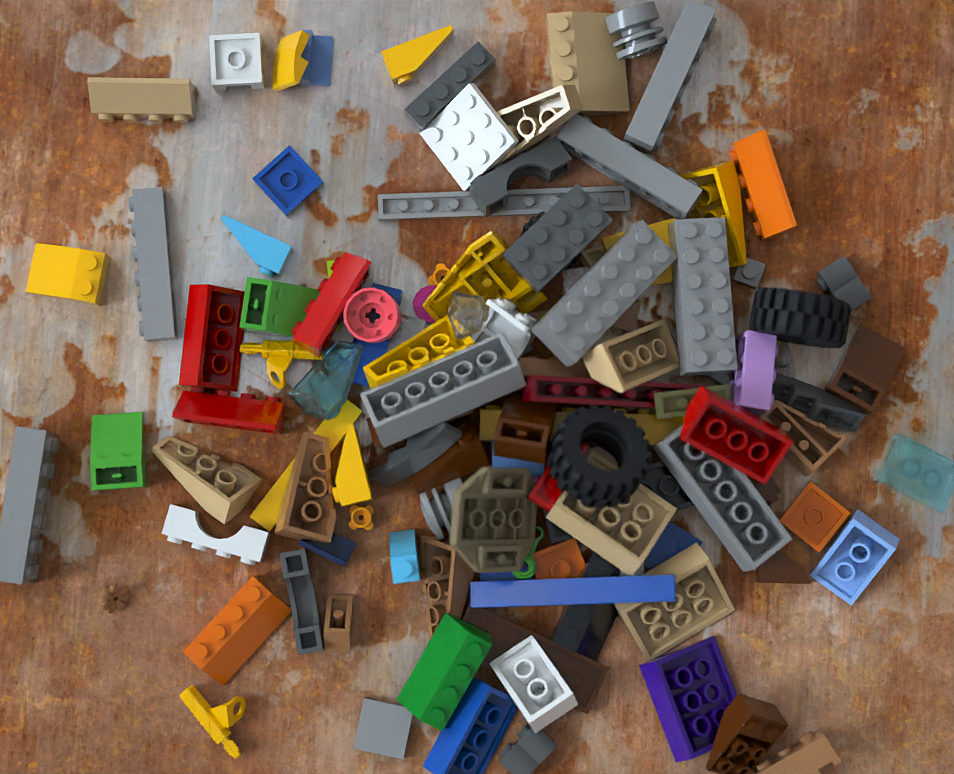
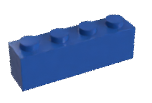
M376 283L372 284L371 288L385 291L397 301L400 307L403 296L402 290ZM374 310L373 314H368V318L372 320V323H375V320L381 317L380 314L376 313V310ZM354 336L351 351L354 352L352 362H347L344 376H348L347 381L349 383L370 388L363 367L388 352L391 338L382 343H370L357 339Z

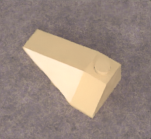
M167 436L154 445L151 450L201 507L223 524L241 512L262 480L243 465L235 462L233 465L220 461V456L213 453L211 457L198 452L197 447L171 436Z

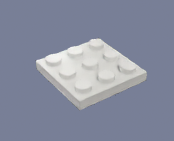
M469 83L420 133L464 191H469L470 183L475 177L480 174L485 175L519 142L474 83Z

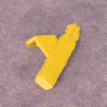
M263 340L262 344L247 342L241 344L239 349L240 352L246 353V355L261 353L262 358H267L268 377L278 389L286 386V372L293 359H324V352L319 358L290 340ZM273 371L278 375L280 382L276 380Z
M194 685L189 686L180 694V698L193 713L194 717L197 718V721L209 733L210 737L213 738V741L217 745L221 742L228 755L237 759L241 753L234 741L228 738L231 734L229 728L242 718L246 708L245 699L241 696H235L226 704L211 708ZM237 702H239V711L236 715H234V706Z

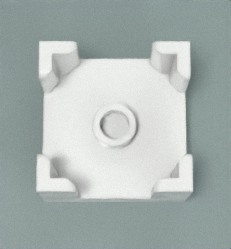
M260 33L209 35L211 85L215 92L227 91L226 86L251 85L252 89H265L261 54L263 52V40Z

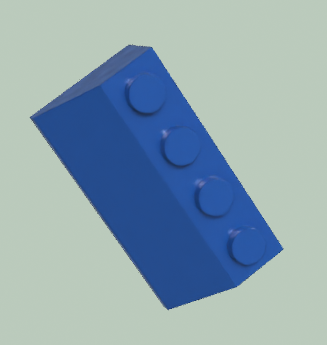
M473 677L446 726L440 732L422 767L433 774H484L518 709L511 696L493 685Z

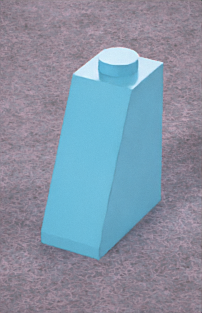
M415 529L389 533L390 560L394 584L421 580Z

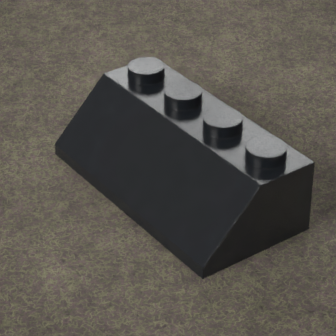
M592 549L579 578L620 577V569ZM614 604L565 605L550 640L597 661L619 612Z

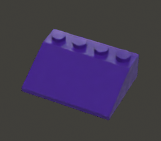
M715 636L639 665L675 762L692 760L712 750L723 713L737 696Z

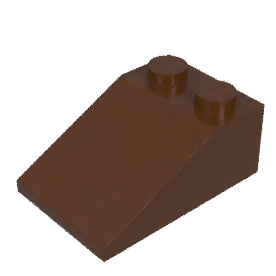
M469 415L456 418L447 423L461 430L462 437L445 453L411 476L418 494L480 470L482 467L490 466Z

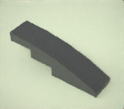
M776 373V379L772 384L774 399L783 401L784 404L801 413L808 414V418L817 423L820 422L827 426L855 432L866 416L864 410L834 394L795 378Z
M444 422L407 437V446L388 453V463L370 469L369 479L386 488L407 479L445 453L462 437V431Z

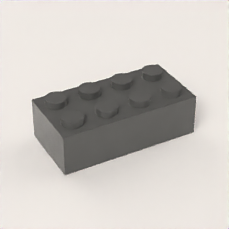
M577 183L503 253V259L539 294L612 224L613 219Z

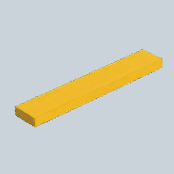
M342 396L320 424L314 434L329 438L330 454L346 435L348 425L354 424L363 411ZM295 458L249 516L269 532L272 531L277 523L279 510Z

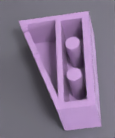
M748 330L735 337L738 370L735 371V381L732 380L730 382L732 402L753 414L761 415L770 411L774 402L772 384L776 379L774 361L778 355L777 336Z

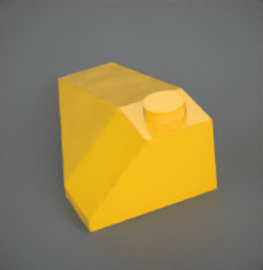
M733 160L679 175L686 180L690 179L696 182L700 189H702L700 200L693 209L697 218L725 217L729 267L747 264L741 190Z

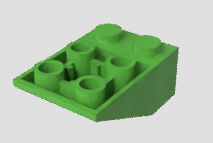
M247 277L240 328L243 331L294 337L291 334L293 328L298 321L303 322L307 316V313L304 312L311 299L316 301L320 292L317 291L318 289Z
M143 412L92 416L90 456L92 491L148 488Z

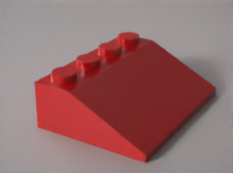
M191 387L190 391L183 390L172 412V418L185 423L283 435L287 405L281 403V398L266 396L264 401L256 400V395L241 393L240 397H232L229 391L216 390L215 394L205 393V388Z

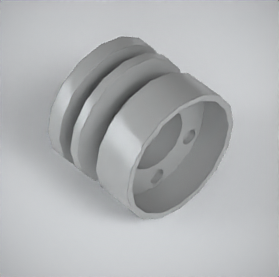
M654 1L624 9L605 18L609 34L622 35L621 39L613 43V47H626V49L616 53L618 60L642 57L655 52L659 47L667 44L666 36L654 39V35L664 31L663 27L651 28L650 23L659 18Z
M460 478L443 484L445 493L441 495L437 488L431 489L434 495L431 499L428 498L426 492L419 494L423 515L429 529L437 536L438 541L445 539L441 527L446 526L449 534L451 532L453 495L458 486L462 484Z

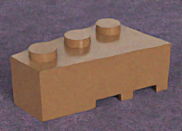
M778 400L773 402L770 411L759 415L760 418L784 430L793 440V444L785 454V457L805 477L813 473L848 438L843 434H838L826 428L827 426L820 422L817 423L807 418L805 414Z
M810 730L800 736V742L793 747L789 744L777 752L779 756L770 761L767 758L757 764V770L753 774H821L820 770L832 762L834 765H837L842 761L824 734L818 731L813 733Z

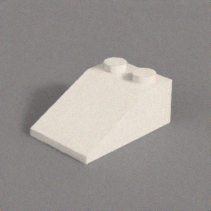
M532 635L489 663L535 733L578 705L573 693Z

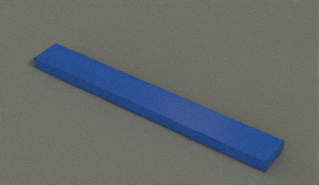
M675 575L470 582L471 608L676 602Z

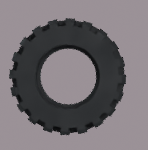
M762 287L754 294L749 328L751 331L776 335V340L821 348H842L846 343L852 309L846 301L826 295L787 288Z
M588 405L586 409L585 407H580L574 413H570L565 417L549 444L547 463L549 467H552L550 470L552 479H557V486L560 490L567 491L569 493L568 497L574 500L576 498L580 500V504L586 506L594 504L595 508H603L605 504H607V507L617 506L619 502H625L634 494L650 469L649 464L652 454L649 449L651 446L649 440L644 439L645 432L641 427L638 428L635 425L636 421L632 417L627 418L623 415L625 412L619 409L614 411L611 410L610 406L605 405L601 408H598V405ZM589 442L605 447L614 455L619 469L604 470L592 465L582 454L580 444Z

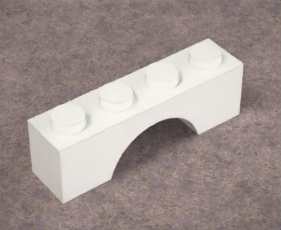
M170 504L162 534L168 535L167 541L182 544L183 540L192 542V548L206 551L207 547L216 549V555L231 558V554L241 557L240 562L254 566L256 561H263L271 534L270 532L243 526L232 537L226 539L214 538L202 528L197 511Z

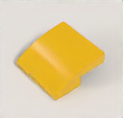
M303 30L280 39L272 69V85L275 91L299 84L309 63L301 57L310 37V34Z

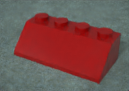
M347 252L343 254L342 258L337 256L331 266L333 273L329 279H323L317 290L320 294L316 301L311 299L304 311L307 313V316L303 322L298 321L291 333L294 335L293 343L315 356L321 357L344 318L346 302L354 293L362 289L371 274V261Z
M210 284L190 285L179 385L237 392L242 353L239 349L240 345L243 344L244 331L240 328L245 291Z
M702 385L687 406L680 434L681 440L763 484L767 483L793 444V440L784 430Z

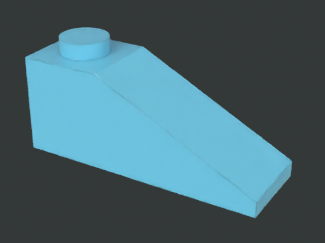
M222 215L221 220L257 266L261 267L259 272L272 278L274 274L281 277L292 255V246L226 215Z

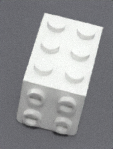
M500 298L488 299L486 304L490 306V309L472 339L476 344L502 332L516 360L519 361V357H522L536 337L531 329L536 325L537 320L527 313L521 314L516 311L517 306L506 298L503 300Z

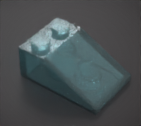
M338 340L324 354V358L319 360L288 395L306 415L325 420L336 417L347 400L364 347L361 344Z
M896 434L892 436L873 482L943 513L954 490V461L901 434Z

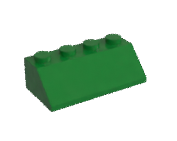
M445 612L397 696V700L420 721L443 731L492 646L491 635Z

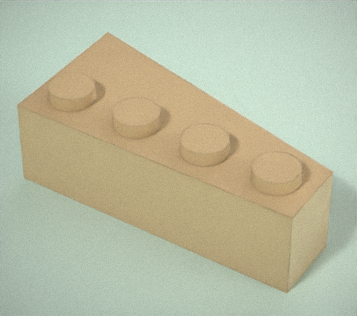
M561 85L497 111L519 142L492 168H495L500 163H507L513 160L520 152L530 149L581 111L583 108L575 85Z

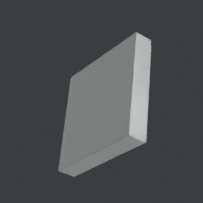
M364 698L353 749L404 759L413 714L402 705Z

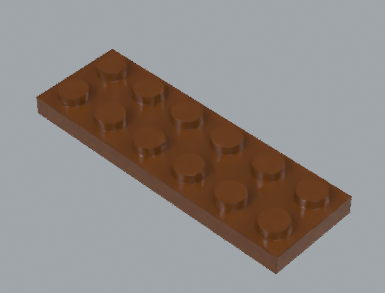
M471 603L469 604L462 620L490 634L492 639V646L481 665L492 669L489 664L490 662L532 635L573 693L578 703L574 708L589 714L609 667L483 608H471Z

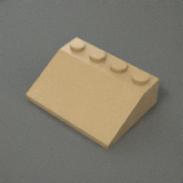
M571 11L547 14L546 25L552 89L561 85H575L583 108L577 113L579 116L630 112L625 59L618 60L616 56L617 52L624 50V46L613 47V43L621 39L622 35H610L605 22V18L614 13Z
M593 450L586 458L592 465L600 469H619ZM640 484L634 494L625 502H619L617 506L607 507V504H605L603 508H595L594 504H589V506L580 504V500L576 498L574 500L568 497L569 493L564 490L546 518L620 570L632 576L649 554L677 508Z
M697 542L641 575H675L676 602L614 604L647 661L660 656L735 611L713 565Z

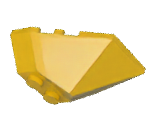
M490 231L467 248L422 305L436 322L448 315L468 334L477 331L490 309V306L486 304L488 299L500 298L503 300L506 298L517 306L515 310L521 314L530 312L548 299L543 290L537 294L503 259V253L511 246L500 234Z

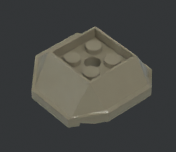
M482 467L454 491L450 545L473 571L479 573L520 572L524 559L528 556L534 545L537 504L527 499L535 487V483L530 477L529 468Z

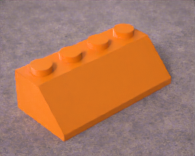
M766 129L734 142L731 146V151L728 152L730 161L733 160L739 172L737 176L740 189H744L747 197L744 199L746 210L748 213H752L755 221L752 223L754 234L756 237L760 236L761 242L789 234L797 226Z
M252 576L183 653L202 671L224 686L292 610L257 576Z

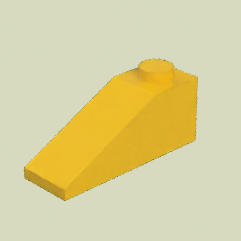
M452 25L381 51L393 85L399 83V85L407 84L413 80L412 77L419 74L454 36Z

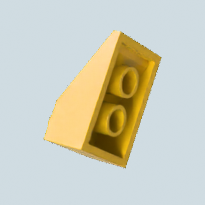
M36 243L26 292L101 306L110 257L105 253Z
M349 424L347 427L335 479L336 487L332 488L335 502L341 503L342 507L374 500L357 428L354 424Z

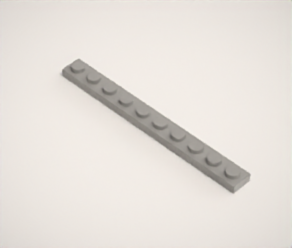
M581 187L606 213L630 212V192L626 187ZM571 188L507 190V206L488 217L539 215L543 211L546 213ZM470 191L378 194L379 221L485 217L470 196Z

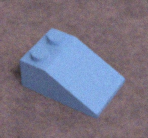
M857 509L810 576L852 606L896 550L900 539Z

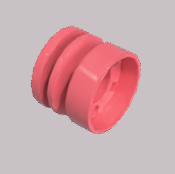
M364 288L357 291L346 302L344 309V322L349 332L357 339L370 343H382L392 338L399 330L402 320L401 309L397 301L385 291L376 288ZM374 310H376V313L380 314L381 317L376 319L375 323H372V320L368 318V314H373Z

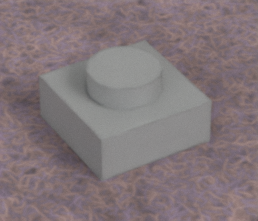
M746 257L747 264L737 266L732 281L757 289L765 264Z

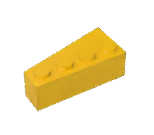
M446 315L363 367L370 389L467 348L475 344V341Z

